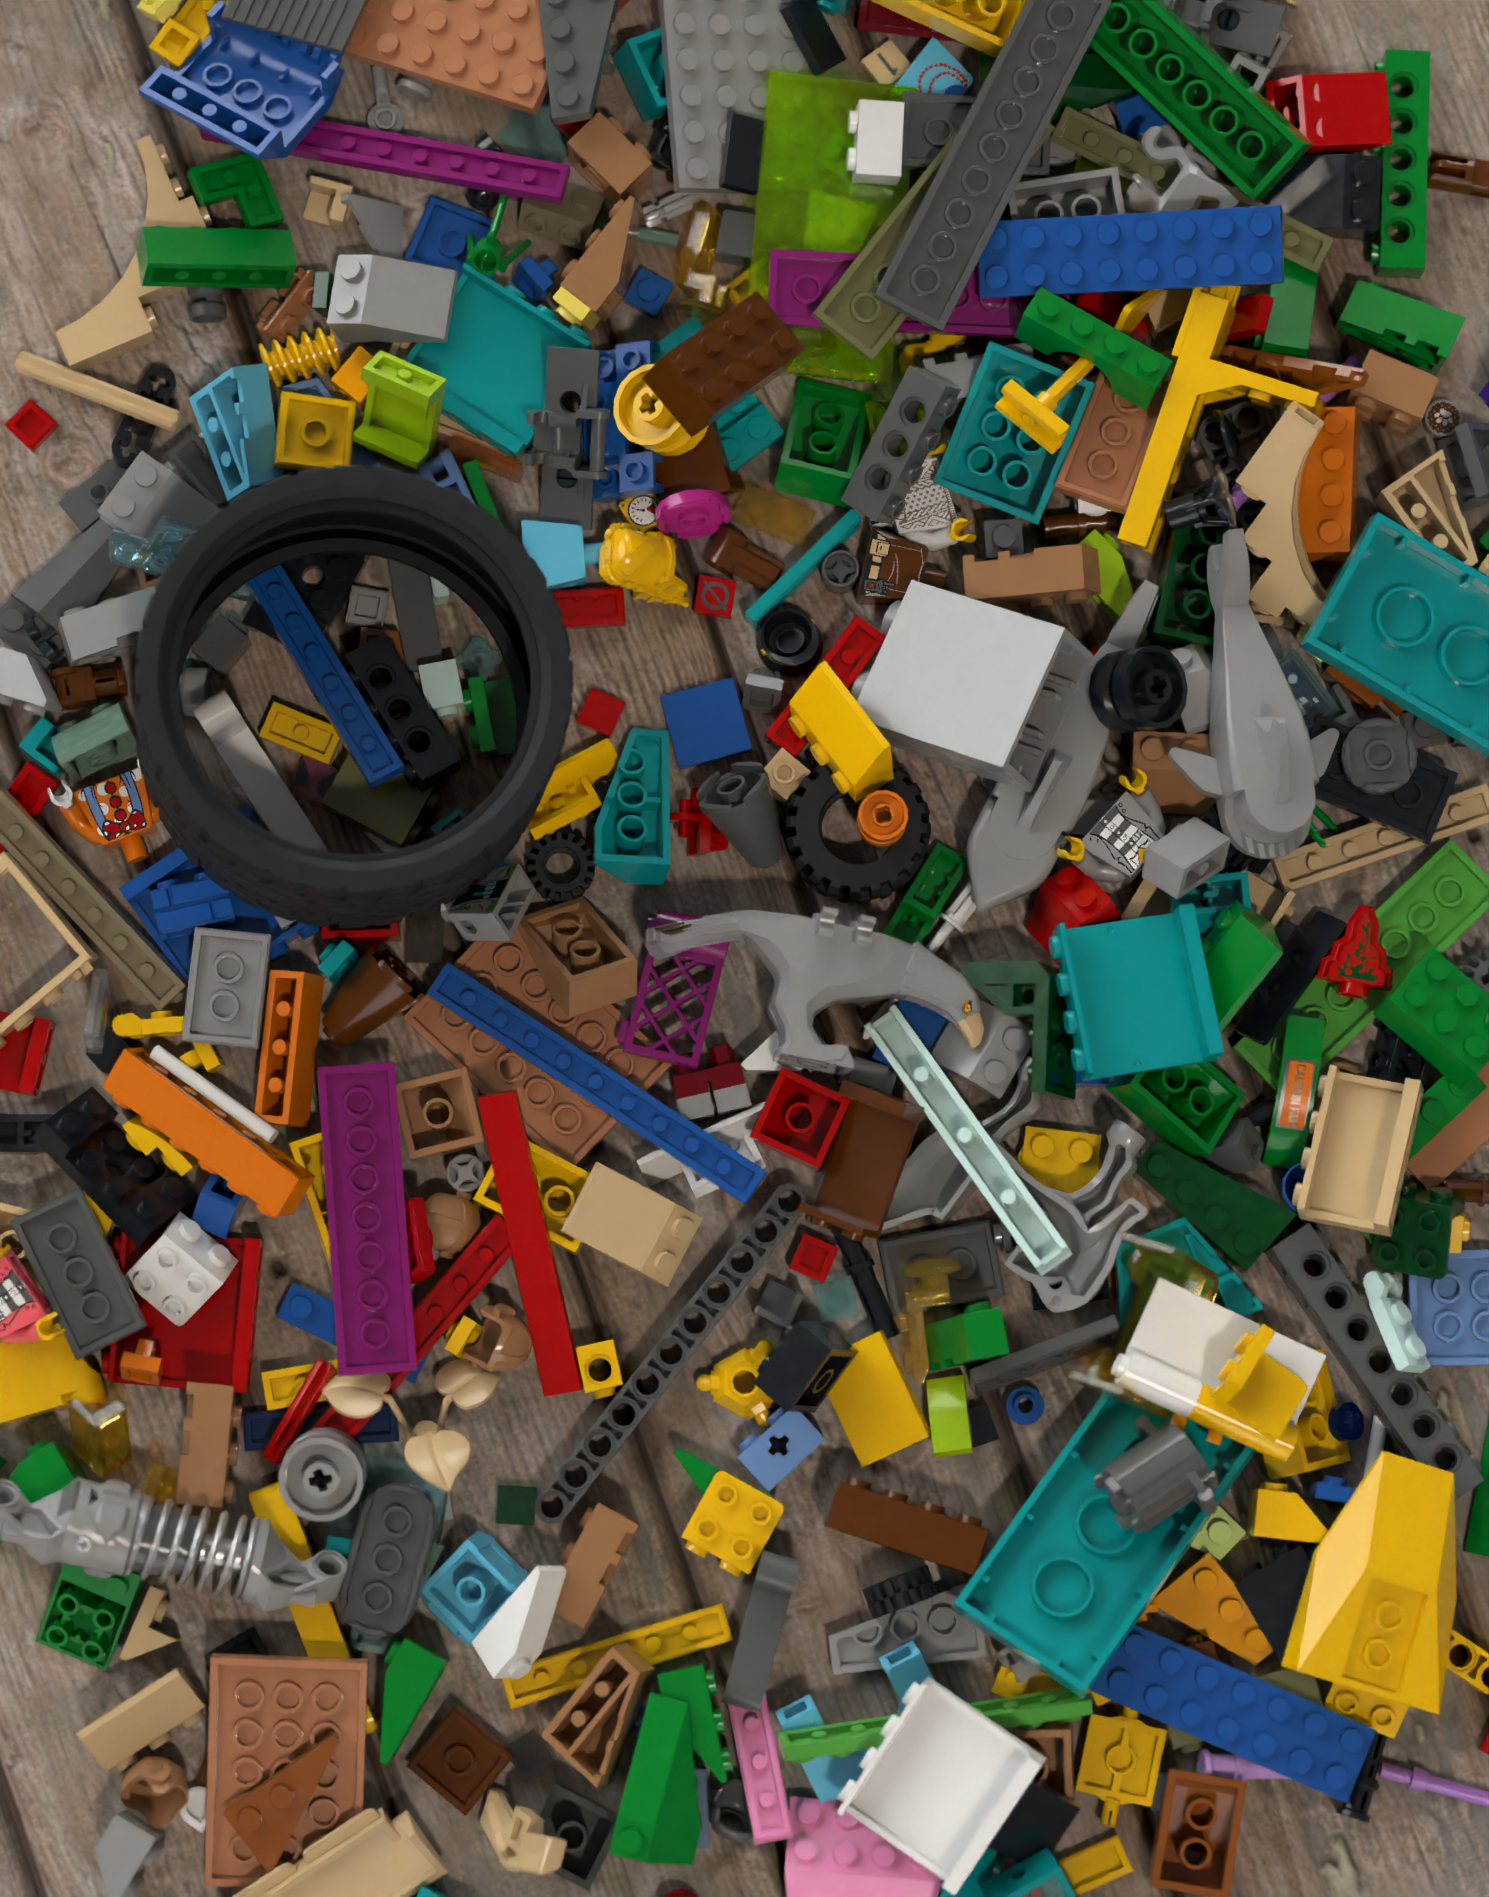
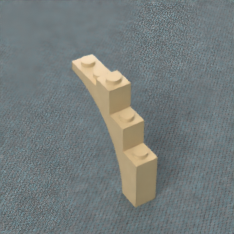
M151 135L138 139V147L145 166L148 193L144 227L189 228L198 226L207 228L212 226L213 223L206 206L198 207L193 196L185 198L177 177L169 179L164 167L171 163L163 144L155 146ZM136 251L123 277L105 299L82 318L55 332L70 368L82 372L157 341L152 329L159 327L151 306L143 307L180 292L184 288L142 286Z
M1294 400L1235 482L1241 485V490L1249 498L1256 501L1261 499L1266 503L1244 534L1247 548L1251 553L1259 558L1266 557L1272 561L1250 591L1249 599L1252 600V605L1262 614L1267 616L1273 615L1275 618H1278L1286 607L1292 611L1291 615L1296 621L1302 625L1310 626L1328 593L1322 587L1309 562L1301 535L1298 503L1301 477L1309 451L1325 422Z

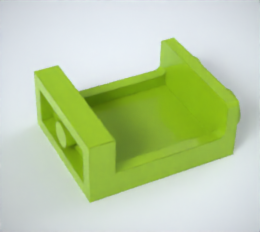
M380 350L362 368L360 380L369 383L363 422L353 432L352 438L354 442L365 446L369 450L379 452L399 461L403 465L417 469L435 450L447 379Z

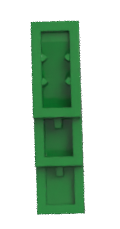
M937 842L883 934L910 944L916 941L922 944L967 868L966 858Z

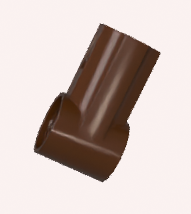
M727 527L721 528L704 558V561L715 570L728 576L736 575L765 592L778 580L785 566V563L753 547L747 538Z

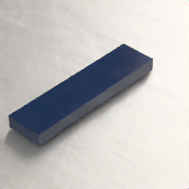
M388 1403L383 1404L382 1408L354 1438L359 1444L400 1442L399 1421ZM329 1407L313 1408L295 1440L301 1434L309 1431ZM287 1410L243 1413L245 1451L264 1450Z

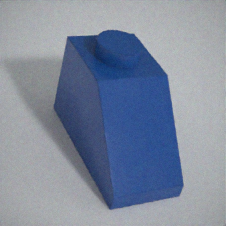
M212 1174L200 1192L192 1220L201 1229L226 1239L238 1220L248 1196H242L233 1192L227 1186V1180L219 1174Z

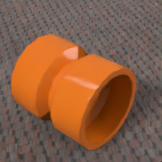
M877 790L868 794L862 801L857 816V829L861 837L868 844L876 847H888L897 843L903 836L908 821V808L904 800L894 792Z

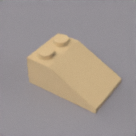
M596 1162L561 1231L636 1273L668 1287L703 1218Z

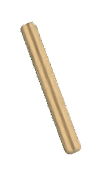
M20 352L15 360L14 366L19 373L168 431H177L182 422L183 416L176 409L29 352Z

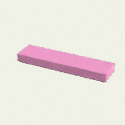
M764 1693L759 1713L727 1704L754 1844L793 1838L794 1834L766 1694Z

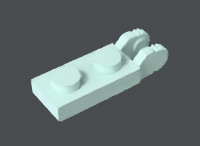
M1372 1270L1367 1272L1363 1278V1288L1366 1289L1365 1293L1370 1302L1369 1306L1396 1370L1421 1374L1430 1368V1364L1425 1355L1426 1347L1417 1336L1411 1323V1312L1402 1299H1400L1403 1287L1398 1282L1399 1278L1394 1273L1384 1272L1383 1274L1380 1271Z

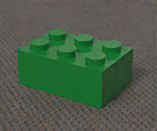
M1431 947L1412 966L1373 1015L1458 1088L1462 1089L1489 1061V995L1436 949Z

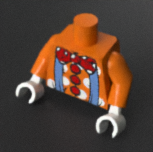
M138 754L137 765L139 768L73 793L68 782L61 780L66 789L62 796L53 795L50 788L47 790L51 801L55 805L60 806L61 813L73 831L92 845L102 844L107 850L121 846L127 864L136 863L149 857L142 838L157 832L156 823L161 820L159 818V808H154L146 789Z

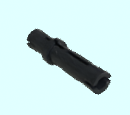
M841 1233L835 1235L834 1238L847 1266L844 1269L847 1276H851L874 1333L883 1330L887 1339L900 1334V1330L894 1321L890 1307L873 1269L875 1265L873 1258L869 1259L862 1242L844 1237Z

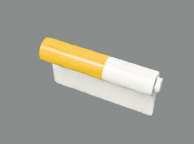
M1158 1278L1125 1354L1120 1353L1117 1356L1111 1369V1375L1115 1376L1114 1384L1283 1463L1289 1458L1296 1445L1299 1428L1295 1425L1326 1355L1277 1332L1274 1334L1264 1353L1306 1382L1308 1391L1282 1435L1276 1441H1270L1211 1399L1212 1394L1221 1381L1217 1378L1218 1373L1230 1358L1234 1360L1237 1355L1233 1349L1246 1331L1253 1334L1261 1325L1169 1281Z

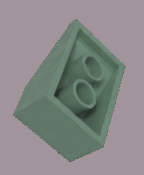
M110 702L102 704L90 712L91 717L79 723L77 720L69 721L57 728L58 734L50 737L59 764L75 783L137 752L135 731L119 703L113 706Z

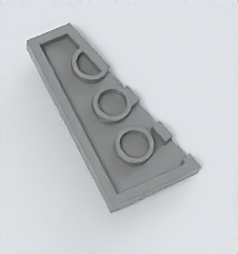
M968 1582L938 1593V1595L914 1605L829 1635L833 1675L884 1669L879 1658L912 1640L926 1664L987 1657L985 1635L982 1630L954 1611V1602Z

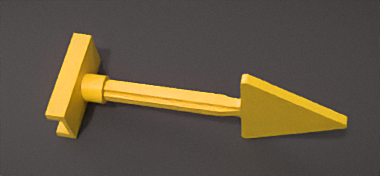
M1166 290L1148 291L1128 303L1123 308L1114 328L1129 336ZM1080 357L1046 392L1042 391L1036 397L1032 396L1011 379L1002 387L1001 393L1004 395L995 404L994 408L1053 455L1062 446L1070 428L1066 422L1053 413L1058 407L1057 403L1096 365Z

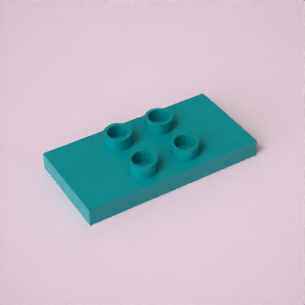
M1377 512L1369 518L1299 647L1489 759V577L1380 512Z
M1115 1377L954 1602L955 1612L1082 1699L1087 1695L1211 1517V1515H1205L1201 1508L1192 1500L1145 1533L1138 1532L1135 1534L1132 1527L1124 1531L1114 1519V1516L1118 1513L1108 1499L1106 1487L1104 1486L1097 1490L1093 1478L1101 1473V1468L1141 1442L1135 1426V1421L1138 1417L1147 1416L1151 1424L1158 1428L1168 1420L1171 1421L1174 1413L1114 1384ZM1188 1419L1183 1433L1186 1434L1198 1450L1209 1472L1214 1471L1217 1475L1219 1487L1213 1490V1494L1218 1506L1256 1450L1226 1436H1223L1220 1446L1206 1442L1209 1429Z

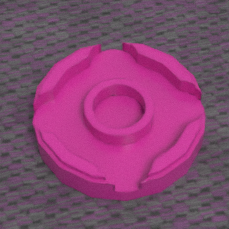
M693 489L672 494L662 500L656 507L655 517L657 528L667 536H669V532L676 533L677 538L687 540L702 538L716 533L721 529V523L725 522L727 524L730 521L731 510L729 500L724 494L714 490Z

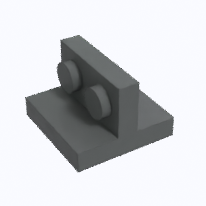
M1465 422L1454 427L1456 434L1437 441L1439 451L1443 449L1446 459L1445 464L1451 483L1453 482L1461 512H1468L1489 503V423Z

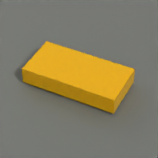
M1117 1834L1057 1860L1076 1897L1133 1871Z

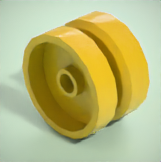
M646 364L631 371L620 383L614 398L613 416L618 430L629 441L663 456L682 455L693 449L705 436L708 426L693 437L681 426L642 379L655 364Z

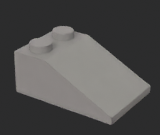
M338 255L326 324L342 342H447L458 273L456 270L378 255Z
M141 450L97 512L101 520L167 565L169 561L174 562L176 551L192 532L195 533L199 529V525L219 508L171 470Z

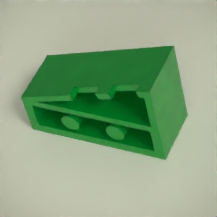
M1284 257V284H1268L1266 295L1273 297L1274 302L1266 332L1254 336L1253 347H1257L1259 351L1306 358L1318 273Z
M1358 280L1336 324L1335 330L1436 376L1446 361L1466 317L1385 290L1383 286L1373 281L1362 282Z

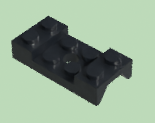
M329 553L308 556L281 565L325 637L348 598L352 585H355L371 555ZM311 569L321 570L325 574L322 585L316 588L306 586L304 584V575L307 571ZM254 600L242 621L246 628L262 633L281 643L258 603Z
M92 1086L45 1120L32 1138L139 1248L169 1219L179 1212H186L198 1195L175 1171L170 1169L163 1174L142 1151H137L131 1146L126 1135L113 1122L119 1113ZM105 1165H110L117 1169L120 1176H113L108 1173Z

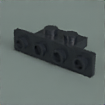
M1322 911L1315 913L1303 932L1300 931L1298 925L1287 920L1283 922L1278 931H1276L1284 954L1253 991L1252 995L1255 1000L1235 1026V1030L1239 1035L1263 1046L1269 1043L1317 975L1321 958L1329 956L1333 942L1344 937L1346 922Z

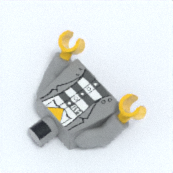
M1135 766L1131 767L1136 773V778L1132 783H1129L1128 779L1123 775L1119 777L1120 784L1131 790V795L1126 791L1082 840L1076 837L1065 836V839L1069 840L1072 845L1069 853L1064 849L1057 848L1056 852L1059 857L1072 860V863L1079 870L1095 881L1114 884L1124 881L1130 884L1141 871L1143 872L1145 863L1143 855L1148 845L1153 841L1163 838L1166 832V825L1160 805L1148 785H1146V774Z

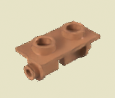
M299 268L294 273L290 289H279L277 291V294L285 299L283 304L271 299L261 314L257 316L258 323L255 325V328L262 334L269 335L273 340L276 339L283 346L287 341V336H292L295 333L300 322L312 308L315 275L310 270L306 272L304 269Z

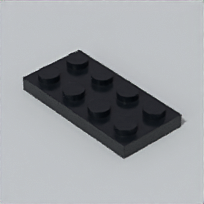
M1317 715L1309 733L1310 740L1330 728H1335L1339 731V738L1325 773L1314 786L1316 798L1429 845L1459 773L1417 756V764L1408 782L1399 789L1383 795L1365 793L1353 786L1343 772L1340 761L1342 744L1352 729Z

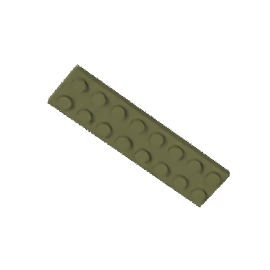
M1050 123L1032 157L1055 129ZM960 127L812 314L815 320L870 363H872L908 317L875 299L873 296Z

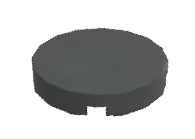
M1373 718L1362 721L1348 733L1341 747L1340 761L1345 776L1353 786L1365 793L1383 795L1396 791L1408 782L1416 768L1418 752L1414 738L1400 724L1391 719Z

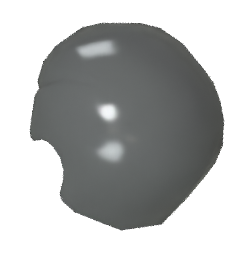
M732 1779L722 1784L714 1794L709 1804V1822L716 1834L727 1841L747 1843L753 1839L743 1783L741 1779Z

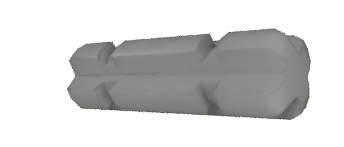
M675 192L658 200L659 204L656 206L654 203L643 207L642 220L648 228H653L662 224L661 219L666 218L668 221L694 209L693 205L696 203L698 206L709 202L712 199L711 193Z

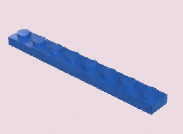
M281 565L274 567L245 583L370 789L404 772L402 761Z

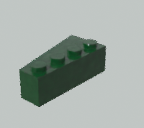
M1159 1140L1153 1142L1136 1161L1138 1167L1132 1176L1179 1218L1185 1217L1208 1244L1241 1274L1246 1272L1297 1215V1213Z

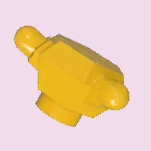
M761 1340L755 1349L750 1348L748 1350L743 1348L716 1363L714 1370H711V1374H701L696 1378L695 1385L697 1389L710 1392V1395H713V1401L743 1419L748 1416L750 1419L754 1417L759 1426L768 1427L770 1424L766 1420L772 1415L769 1408L772 1407L771 1403L774 1400L753 1384V1382L759 1375L757 1370L761 1362L768 1355L772 1354L773 1344L769 1340Z

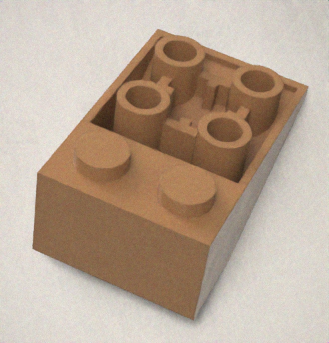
M631 195L626 201L621 199L614 205L608 215L611 219L602 231L597 229L592 233L585 243L587 251L579 261L573 259L561 274L564 280L560 285L589 307L603 322L612 314L629 289L644 212L640 204Z

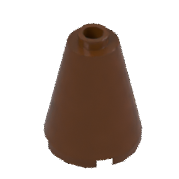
M372 941L367 946L322 1018L326 1025L323 1028V1032L336 1045H339L341 1042L351 1045L422 1001L427 995L424 985L419 990L415 987L413 982L418 977L397 955L388 948L382 953L377 950L380 944L377 941Z

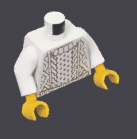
M948 444L940 445L937 449L934 448V450L928 453L922 465L923 472L920 479L915 485L911 486L904 499L906 504L903 512L892 523L896 536L924 546L930 551H936L957 544L958 541L972 543L976 540V535H964V528L969 524H974V521L957 518L948 489L933 483L940 464L938 458H932V455L945 453ZM889 473L886 475V483L883 484L884 489L890 483ZM867 517L871 528L890 525L889 523L876 522Z

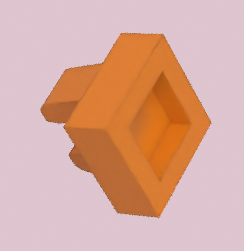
M139 1338L135 1353L123 1351L120 1363L122 1379L160 1386L163 1367L162 1359L155 1357V1341Z

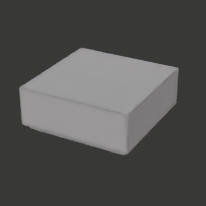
M352 585L345 623L359 627L384 629L390 593Z

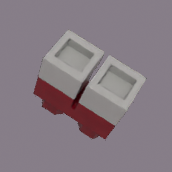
M728 1043L708 1048L712 1068L698 1071V1068L695 1070L674 1065L675 1076L672 1079L678 1111L681 1116L692 1123L715 1118L708 1083H711L718 1117L752 1108L740 1062H735ZM693 1052L680 1055L692 1058Z

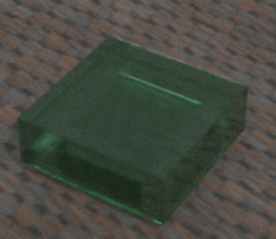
M498 1485L496 1524L535 1526L537 1487Z

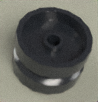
M1152 645L1107 653L1097 661L1091 673L1089 685L1091 706L1098 720L1110 731L1127 734L1170 727L1180 718L1186 706L1188 688L1185 672L1179 660L1168 649Z

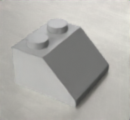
M980 1000L982 1008L980 1015L984 1026V1033L980 1044L975 1049L969 1048L967 1040L959 1029L948 1021L930 1054L939 1067L989 1098L1000 1099L1031 1047L1029 1042L1030 1027L1014 1017L1005 1015L1000 1009Z

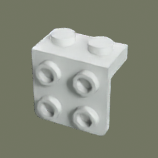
M179 1212L168 1224L159 1239L129 1269L124 1277L128 1285L175 1325L182 1326L225 1282L239 1260L231 1255L225 1246L218 1244L205 1233L195 1221Z

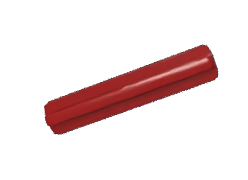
M320 1358L315 1362L263 1451V1456L268 1461L280 1464L284 1459L289 1446L294 1442L321 1396L323 1387L329 1382L335 1372V1367L330 1362Z

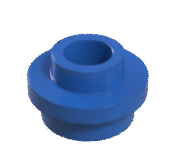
M1027 1386L1014 1389L1007 1397L1006 1412L1015 1423L1030 1425L1038 1421L1042 1416L1044 1400L1036 1389ZM1022 1398H1027L1032 1402V1410L1029 1413H1023L1018 1408V1402Z

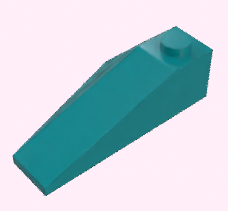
M631 728L593 829L594 864L625 883L663 885L670 868L668 730Z

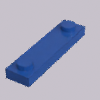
M293 1282L276 1317L336 1346L333 1301ZM431 1350L417 1365V1371H412L405 1380L413 1384L416 1383Z

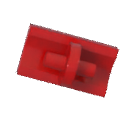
M699 787L691 788L690 800L680 799L679 812L670 813V823L678 824L677 837L688 838L687 856L699 857L710 852H720L728 847V840L718 829L711 828L712 822L699 808V802L696 798V792Z

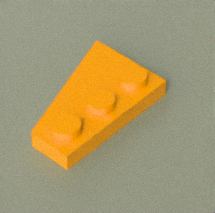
M1209 1550L1162 1588L1151 1601V1604L1157 1603L1158 1608L1254 1666L1273 1651L1234 1585L1236 1582Z

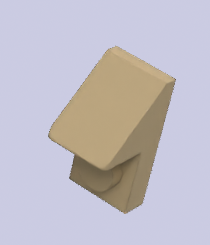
M150 1585L120 1653V1659L125 1661L132 1660L181 1640L154 1627L156 1621L163 1622L170 1607L171 1601L166 1600L168 1590L156 1585Z

